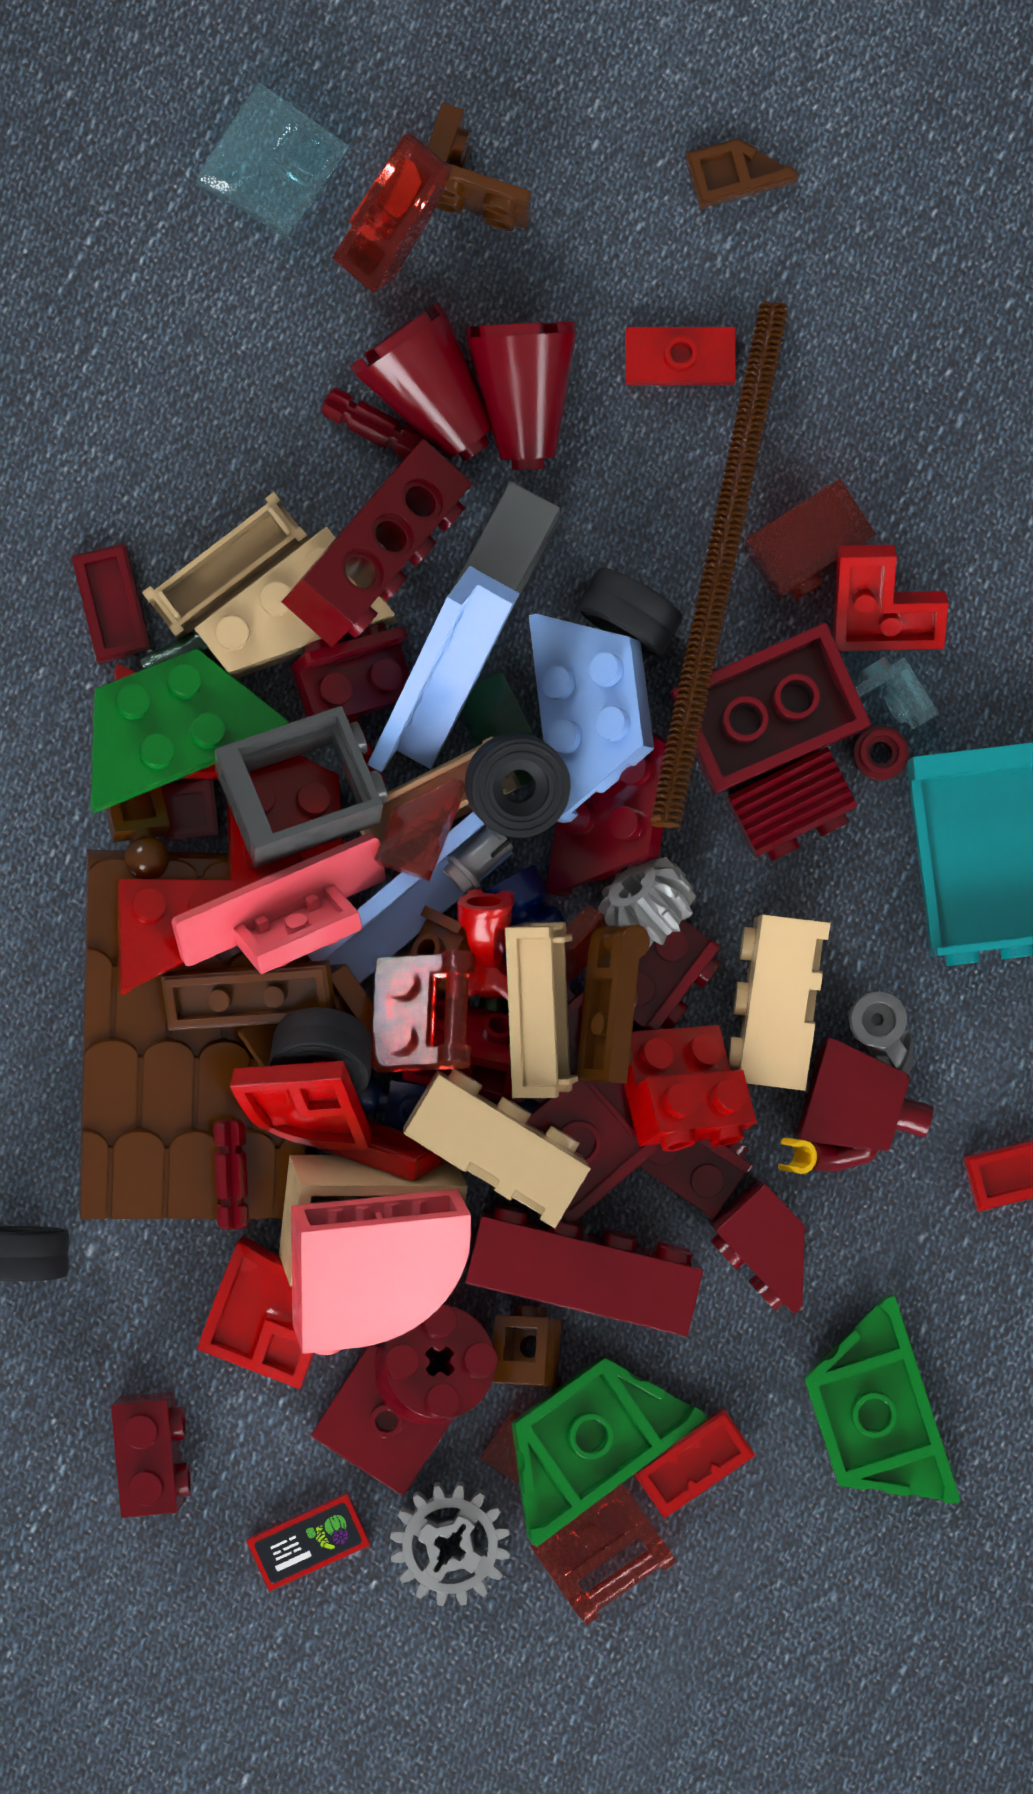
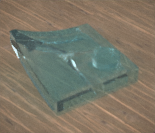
M259 82L218 142L197 176L195 184L239 208L288 240L348 154L350 146Z

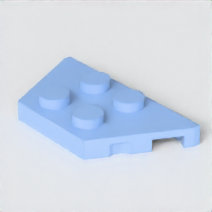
M540 614L529 615L543 741L562 757L570 776L571 789L569 801L563 814L557 820L561 823H567L578 816L575 809L595 792L604 793L619 780L621 773L627 767L635 766L654 749L641 641Z

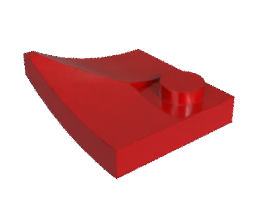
M317 1061L304 1064L233 1069L230 1084L231 1090L244 1113L259 1128L278 1137L307 1146L338 1150H369L372 1131L344 1061Z
M242 1236L238 1240L218 1289L197 1350L301 1389L305 1383L315 1353L302 1354L292 1320V1286L290 1287L280 1257L253 1240Z

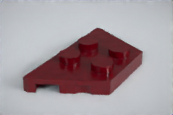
M652 732L654 749L635 766L627 767L621 773L619 780L604 793L595 792L575 809L578 816L571 822L561 823L556 821L545 894L564 897L572 894L571 889L592 880L601 882L619 874L626 866H639L659 857L663 828L652 826L651 822L653 821L650 820V817L654 815L651 813L655 809L653 803L657 802L654 797L659 795L656 793V790L660 788L657 786V783L661 781L658 779L659 776L663 775L660 773V770L664 768L661 766L665 761L663 756L667 755L664 750L669 748L666 746L667 740Z

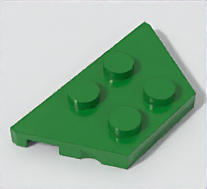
M198 649L98 687L93 695L92 775L89 807L94 814L215 764L216 748L289 723L283 716Z
M893 1294L884 1296L803 1376L836 1482L842 1487L861 1490L874 1489L885 1491L887 1494L909 1497V1495L938 1499L950 1504L961 1502L896 1298Z
M600 1356L511 1422L527 1538L531 1544L538 1547L706 1421L708 1418L705 1413L670 1395L649 1381L632 1374L609 1359Z

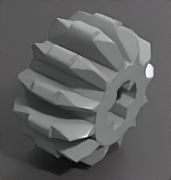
M667 857L656 858L639 866L629 865L624 872L615 875L613 884L604 887L601 891L605 899L601 901L598 910L608 926L615 925L620 927L622 925L636 924L643 926L650 937V947L654 941L663 945L667 935L671 932H680V922L693 914L690 905L695 900L696 895L691 889V884L685 878L686 875L675 863H671Z

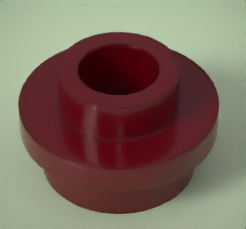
M885 725L866 729L859 735L853 747V759L857 769L867 778L877 781L889 780L897 776L905 768L909 757L908 744L903 735L896 729ZM881 743L888 747L890 757L886 763L879 764L871 758L870 750L874 744Z

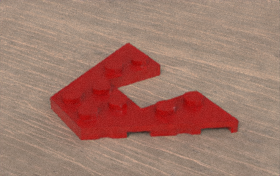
M116 665L114 681L136 672L122 665ZM301 755L249 772L273 833L340 810L339 775ZM214 764L180 779L219 778ZM227 801L229 880H119L120 994H127L133 988L173 968L177 969L185 965L180 957L172 926V919L175 916L342 844V838L254 868Z

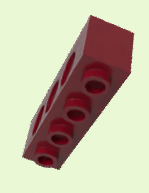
M422 439L284 597L281 603L331 647L347 632L354 638H357L377 616L378 612L371 605L378 596L387 602L408 578L401 571L403 566L409 561L416 567L436 545L437 541L430 536L433 530L438 526L445 532L465 510L466 507L458 500L473 483L428 442ZM348 577H350V578L356 583V585H354V584L348 579Z

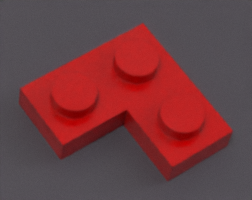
M894 545L838 546L832 633L838 650L944 649L948 614L946 591L894 592L897 562Z

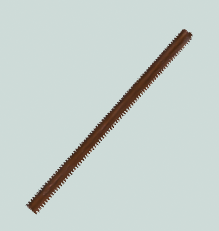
M769 301L762 302L759 305L760 310L757 312L759 314L756 317L758 322L755 323L757 328L753 330L755 334L752 336V347L749 349L751 353L748 355V358L750 359L747 361L748 366L745 368L747 372L744 376L746 378L743 380L744 385L741 387L743 391L740 395L742 397L739 399L740 404L737 406L739 410L736 414L738 416L735 418L736 423L733 425L735 429L732 433L734 435L731 437L732 442L729 443L731 448L728 450V453L730 454L727 456L728 461L725 463L727 467L724 469V472L726 473L722 476L724 478L721 482L723 486L720 488L721 493L718 495L721 499L717 501L719 505L715 510L718 512L714 514L716 519L713 520V523L715 525L711 528L714 531L710 533L712 538L709 539V542L711 544L707 547L709 549L706 552L708 557L705 559L706 564L703 566L706 570L702 572L704 577L700 580L703 583L699 585L701 590L698 591V594L700 596L696 599L698 601L695 604L697 609L694 611L696 616L692 618L694 623L691 624V627L693 629L689 632L692 634L688 637V640L691 642L687 643L689 648L685 653L688 655L684 657L686 662L682 665L685 667L681 670V673L684 675L680 676L682 681L678 686L681 688L677 690L679 695L675 698L678 700L674 703V706L677 708L673 710L675 715L671 717L674 721L670 723V726L673 728L668 731L671 735L667 736L669 741L666 743V746L669 748L664 750L667 755L663 756L665 761L661 764L664 768L660 770V773L663 775L658 778L661 780L657 783V786L660 788L656 790V793L659 795L654 797L657 802L653 803L655 809L651 811L654 814L650 817V820L653 821L651 825L657 828L681 829L680 823H676V821L682 822L681 817L677 815H684L683 810H680L679 807L685 808V806L680 801L686 802L687 799L682 794L688 795L687 790L683 789V787L689 788L688 783L685 781L691 782L690 776H686V774L692 775L691 769L687 768L694 767L693 763L689 761H695V759L690 754L696 755L695 749L692 748H698L697 743L693 741L699 742V739L694 734H701L700 730L696 729L702 728L700 722H703L704 719L700 715H705L704 709L700 708H706L704 702L708 701L706 699L707 696H704L709 695L707 689H710V686L707 682H712L711 676L708 675H713L711 669H714V663L711 662H716L715 656H717L715 649L719 648L717 646L720 643L718 636H721L720 631L723 629L721 623H724L722 619L726 615L724 610H727L725 607L728 603L727 597L730 596L728 594L731 590L730 584H732L730 580L734 577L732 573L735 571L733 568L736 565L735 558H738L736 554L739 552V540L742 539L740 535L743 530L741 528L744 526L743 521L746 519L744 515L747 513V510L745 509L748 507L747 502L750 500L748 496L751 494L750 488L753 486L751 483L754 481L752 477L755 475L754 469L757 467L754 464L758 462L756 458L759 456L758 450L761 448L758 445L762 443L760 439L763 437V434L761 432L765 429L762 426L766 424L764 420L767 418V415L765 413L769 410L766 407L770 405L768 401L771 399V396L769 394L773 391L770 388L774 386L772 383L775 380L773 375L776 374L774 369L778 367L775 363L779 361L777 357L780 355V352L778 350L782 348L779 344L783 342L781 338L784 336V333L782 332L786 329L784 325L787 324V321L784 319L788 318L786 314L788 310L784 308L788 307V305L782 302L775 304Z

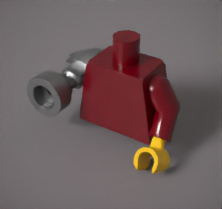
M881 991L866 993L858 998L851 1007L849 1015L850 1029L855 1038L867 1046L871 1053L870 1056L838 1040L823 1037L796 1130L795 1138L797 1139L786 1137L781 1140L782 1145L793 1147L794 1157L788 1165L778 1164L779 1170L797 1174H806L809 1171L838 1172L871 1162L877 1155L878 1150L889 1151L895 1130L926 1137L932 1121L934 1106L905 1098L910 1081L909 1073L913 1066L912 1036L905 1031L908 1022L906 1010L901 1001L892 994Z

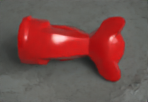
M482 889L469 890L467 895L461 896L457 900L459 925L465 929L468 945L475 962L471 964L467 972L459 977L453 986L452 996L455 1001H463L475 994L483 998L493 999L502 996L508 1001L507 961L504 957L506 950L505 928L510 927L512 920V907L515 902L513 892L502 890L497 894L483 893Z

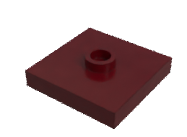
M378 1344L366 1348L310 1437L404 1497L453 1420L439 1424H419L406 1421L392 1412L381 1399L377 1390L375 1356Z

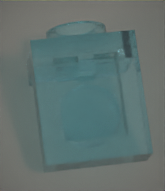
M885 656L857 673L862 680V683L855 687L859 698L885 684L890 692L884 696L885 702L900 724L908 721L914 730L939 714L905 657L891 665Z

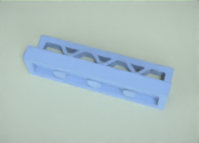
M471 566L468 567L447 596L367 765L382 773L393 755L398 751L425 767L432 768L520 593Z
M472 812L357 910L362 926L361 931L349 935L333 945L315 950L307 954L312 961L330 960V965L346 964L358 983L361 984L419 934L426 921V918L420 915L425 905L443 914L461 896L467 894V892L464 894L443 873L442 869L449 863L446 858L450 854L456 857L485 829L486 825ZM511 851L504 855L478 882L480 883L512 856L513 852Z

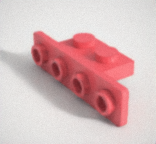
M367 833L175 916L172 919V926L182 961L186 966H192L238 946L259 973L264 974L361 931L362 926L359 912L346 898L385 880L386 874L378 838L373 833Z

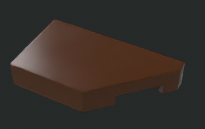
M740 138L686 152L685 161L700 210L796 183L798 179L796 169L776 162L758 152V148Z

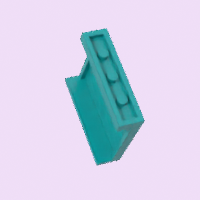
M1033 742L910 758L907 761L906 767L930 957L945 955L946 966L980 962L978 951L1000 949L1001 960L1033 956Z

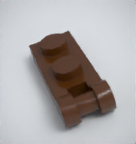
M638 924L622 925L620 927L615 925L599 926L591 934L576 1071L579 1081L627 1083L628 1067L632 1060L631 1036L633 1016L638 1001L636 985L639 958L646 954L650 945V937L647 930Z

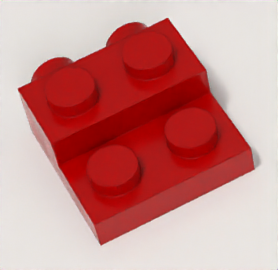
M719 1025L632 1032V1060L628 1067L627 1083H624L639 1146L661 1144L662 1150L667 1152L688 1148L700 1140H710L713 1147L726 1146L741 1141L744 1138L743 1132L757 1123L744 1070L731 1071Z

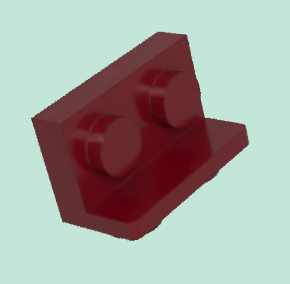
M378 623L366 627L357 638L336 643L333 647L323 639L304 646L305 653L290 669L306 716L310 717L342 706L347 719L395 706L410 676L400 644L408 637L405 626L387 630L385 623Z
M682 920L679 924L680 932H671L667 935L663 945L654 941L646 954L639 958L636 985L638 1001L634 1010L633 1021L646 1031L658 1030L660 1027L672 1029L688 1008V1005L682 1002L681 999L691 985L695 983L700 988H703L722 963L714 956L721 946L714 940L707 938L685 920Z
M710 1140L696 1141L694 1145L688 1148L668 1152L663 1151L661 1144L657 1145L658 1149L639 1165L640 1168L713 1219L745 1174L748 1175L754 1167L744 1160L749 1149L740 1142L713 1147Z

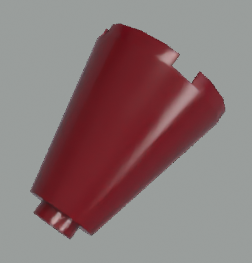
M437 301L425 309L426 312L415 320L412 318L365 352L363 356L368 361V365L360 358L351 363L349 367L357 378L447 459L458 454L463 462H465L490 444L485 434L492 427L447 313Z
M576 321L466 327L467 343L500 460H511L512 470L544 469V458L555 457L577 335Z

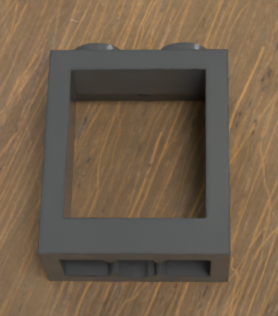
M510 481L455 585L468 567L471 566L520 593L507 618L508 620L559 526L560 507Z
M342 706L215 749V771L254 868L381 824L383 803L388 802L387 791L378 770L369 772L363 754H366L368 749L362 729L357 721L349 724ZM333 744L357 804L273 833L249 772Z

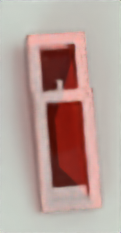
M410 132L404 134L349 220L352 227L332 258L373 293L392 282L435 210L452 168Z

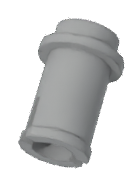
M485 826V829L456 857L450 854L446 858L449 863L442 871L465 894L471 887L477 890L481 886L478 880L508 852L510 853L514 847L510 842H505L507 838L504 835Z

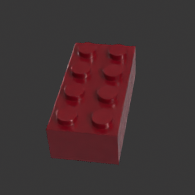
M496 1202L494 1211L482 1210L466 1284L688 1337L704 1271L698 1261L692 1259L693 1253H690L689 1248L658 1241L656 1250L637 1246L638 1240H636L635 1235L604 1228L602 1237L582 1233L583 1227L581 1222L575 1221L573 1223L564 1217L560 1219L556 1228H553L545 1223L528 1220V1210L525 1208Z

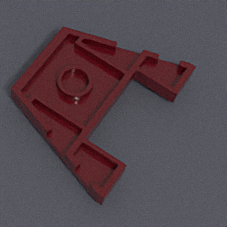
M585 988L567 1003L569 1043L577 1053L579 1051ZM578 1080V1082L572 1084V1091L559 1092V1097L547 1098L531 1112V1116L527 1121L528 1124L545 1134L550 1126H554L580 1142L576 1152L583 1156L591 1169L563 1214V1217L573 1223L658 1149L657 1145L639 1146L624 1083H594Z

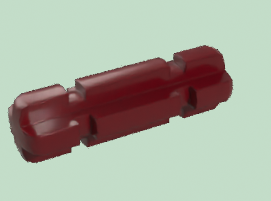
M333 388L322 405L321 411L326 418L338 424L342 422L347 423V429L384 449H387L388 446L392 447L393 453L403 459L422 439L425 440L414 428L408 425L404 428L400 427L399 420L361 400L357 404L354 402L352 395L339 388Z
M224 1119L216 1121L213 1125L214 1144L219 1146V1151L214 1152L216 1196L218 1199H221V1203L216 1205L217 1223L221 1229L238 1230L247 1227L249 1224L248 1205L244 1202V1198L248 1197L246 1152L241 1148V1145L246 1144L245 1125L238 1119Z

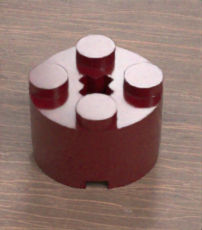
M442 1304L436 1312L414 1329L394 1339L379 1343L375 1356L377 1390L387 1407L406 1421L419 1424L444 1423L468 1412L484 1398L492 1384L498 1358L486 1330L474 1317L458 1308ZM437 1355L443 1362L440 1366L441 1372L431 1376L426 1371L430 1363L428 1358Z

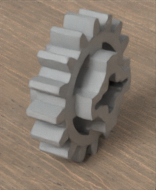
M460 1481L454 1487L453 1494H445L444 1487L440 1482L434 1483L433 1497L427 1499L420 1491L415 1492L413 1500L416 1510L412 1511L409 1508L401 1507L397 1516L406 1524V1527L392 1528L390 1539L403 1544V1547L397 1548L391 1553L392 1562H405L407 1565L400 1574L399 1579L402 1584L415 1578L419 1582L416 1597L421 1599L429 1590L436 1591L438 1606L444 1605L448 1594H456L460 1605H466L467 1590L472 1588L484 1597L488 1594L485 1578L489 1576L492 1579L501 1580L503 1576V1570L495 1563V1560L510 1558V1548L498 1543V1540L510 1535L509 1525H495L494 1523L501 1513V1507L499 1504H495L485 1509L482 1506L485 1491L482 1489L476 1491L471 1498L464 1496V1483ZM441 1508H458L455 1515L439 1519L430 1514ZM477 1520L480 1521L487 1535V1552L482 1550L483 1547L474 1542L472 1531ZM462 1525L460 1537L462 1551L453 1548L449 1551L448 1555L444 1554L441 1561L438 1562L441 1548V1539L438 1536L440 1535L448 1539ZM413 1535L417 1536L418 1540L426 1545L428 1558L424 1566L420 1564L415 1555ZM465 1569L470 1573L457 1579L443 1578L446 1572Z

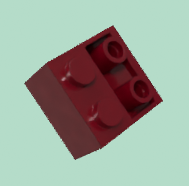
M756 1177L709 1222L717 1232L710 1241L736 1270L746 1263L754 1271L755 1275L748 1282L775 1311L785 1304L795 1314L803 1307L805 1226L769 1187Z

